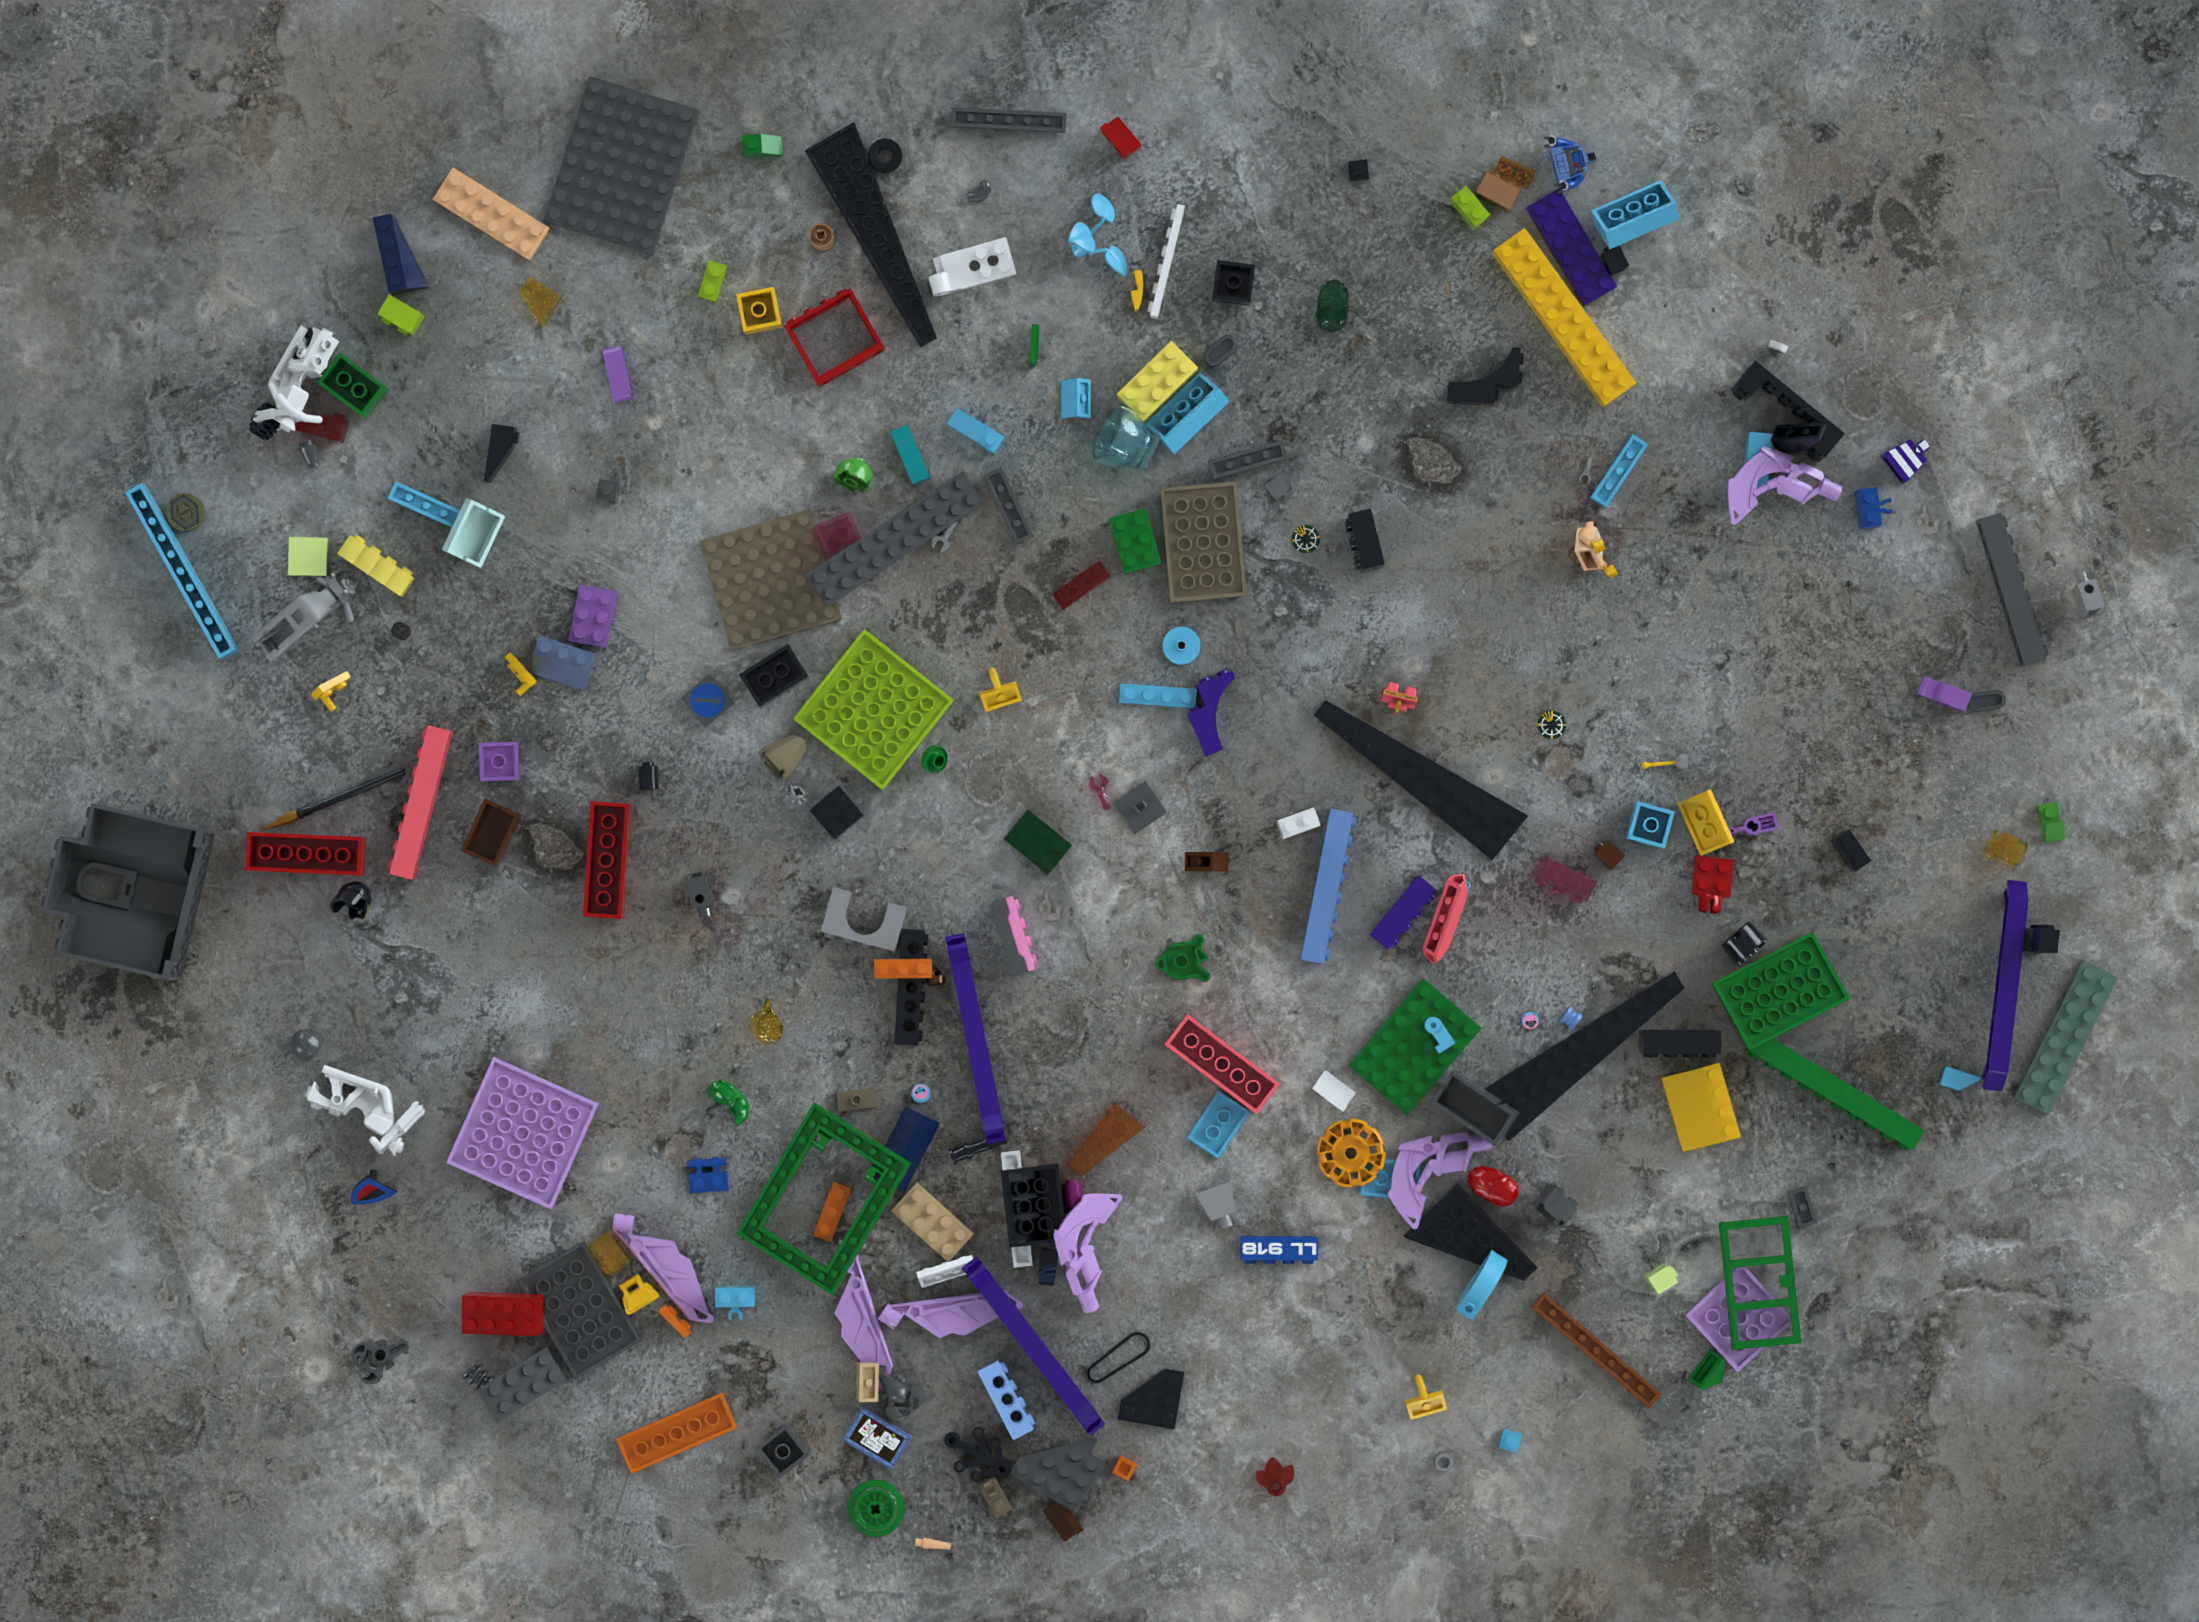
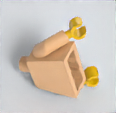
M1586 522L1585 527L1577 529L1575 553L1583 570H1604L1609 578L1617 575L1618 572L1613 564L1607 567V563L1603 560V550L1606 547L1596 527V523Z

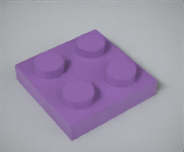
M518 742L479 743L481 782L519 780Z

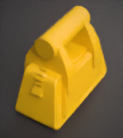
M639 1274L619 1285L624 1293L622 1300L627 1315L634 1314L660 1298V1294L649 1283H644ZM638 1284L639 1287L631 1292L628 1290V1288Z

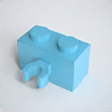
M717 1286L715 1288V1307H731L728 1313L729 1320H732L734 1312L738 1313L739 1320H742L743 1312L740 1310V1307H754L756 1305V1286Z

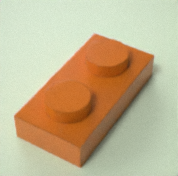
M665 1304L658 1310L684 1338L692 1332L690 1330L691 1325L685 1319L681 1320L676 1315L678 1312L671 1305L667 1306Z

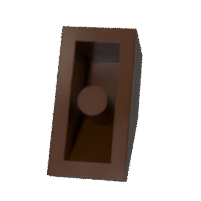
M1185 852V871L1228 872L1229 852Z

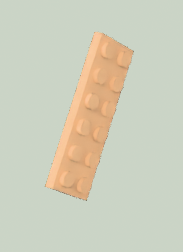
M454 167L433 198L441 206L529 261L550 231L548 226Z

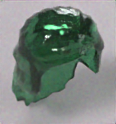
M1333 279L1332 281L1325 282V285L1321 286L1317 299V311L1315 314L1319 328L1329 333L1340 331L1345 327L1348 318V289L1339 280Z

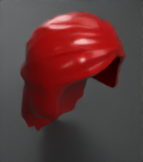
M1481 1165V1167L1476 1166L1467 1176L1470 1189L1476 1195L1481 1196L1494 1205L1506 1207L1515 1202L1518 1197L1519 1186L1511 1176L1499 1170Z

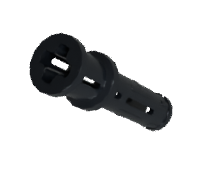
M986 1139L970 1145L969 1143H963V1146L953 1150L950 1148L948 1150L953 1164L956 1165L961 1160L972 1159L975 1154L1007 1144V1141L987 1144Z

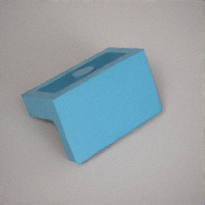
M1074 378L1061 381L1062 418H1091V380Z

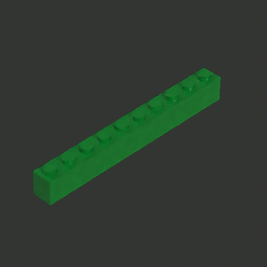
M1775 1039L1748 1053V1056L1756 1061L1758 1059L1765 1062L1764 1066L1773 1071L1776 1068L1781 1071V1076L1787 1080H1796L1798 1082L1797 1086L1806 1091L1808 1088L1815 1092L1814 1096L1820 1100H1829L1831 1102L1830 1106L1839 1111L1841 1108L1848 1112L1847 1116L1853 1120H1862L1864 1122L1863 1126L1872 1131L1874 1128L1881 1132L1880 1136L1886 1140H1895L1897 1142L1896 1146L1905 1151L1907 1149L1913 1150L1925 1131Z

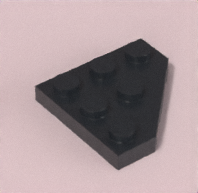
M1165 1368L1128 1396L1121 1399L1118 1420L1175 1429L1184 1371Z

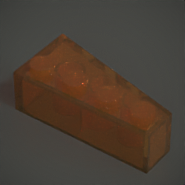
M1114 1103L1067 1164L1083 1176L1145 1128V1126Z

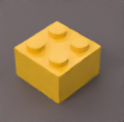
M774 287L736 294L745 335L783 327Z

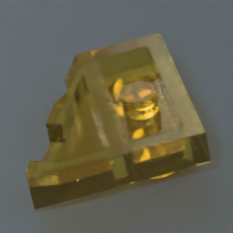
M528 276L519 291L539 325L544 328L563 296Z

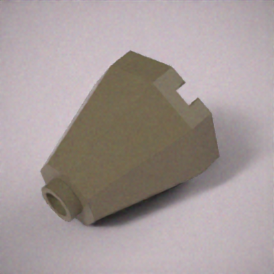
M793 734L764 746L759 751V757L761 759L765 757V766L778 779L782 778V781L786 782L791 778L805 754L807 742L802 736Z

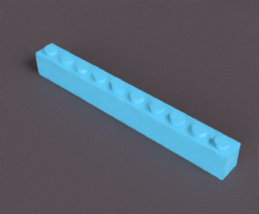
M141 483L125 492L217 657L224 661L240 652L147 485Z

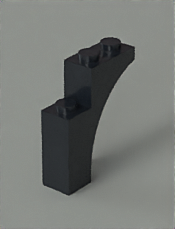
M1513 347L1503 365L1484 378L1470 382H1449L1447 403L1493 406L1494 401H1498V390H1495V387L1517 388L1519 384H1522L1523 373L1519 372L1520 364L1523 365L1524 353H1520L1521 348Z

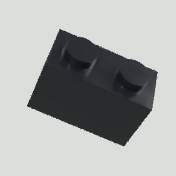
M1850 829L1843 831L1830 840L1851 872H1856L1871 862V859Z

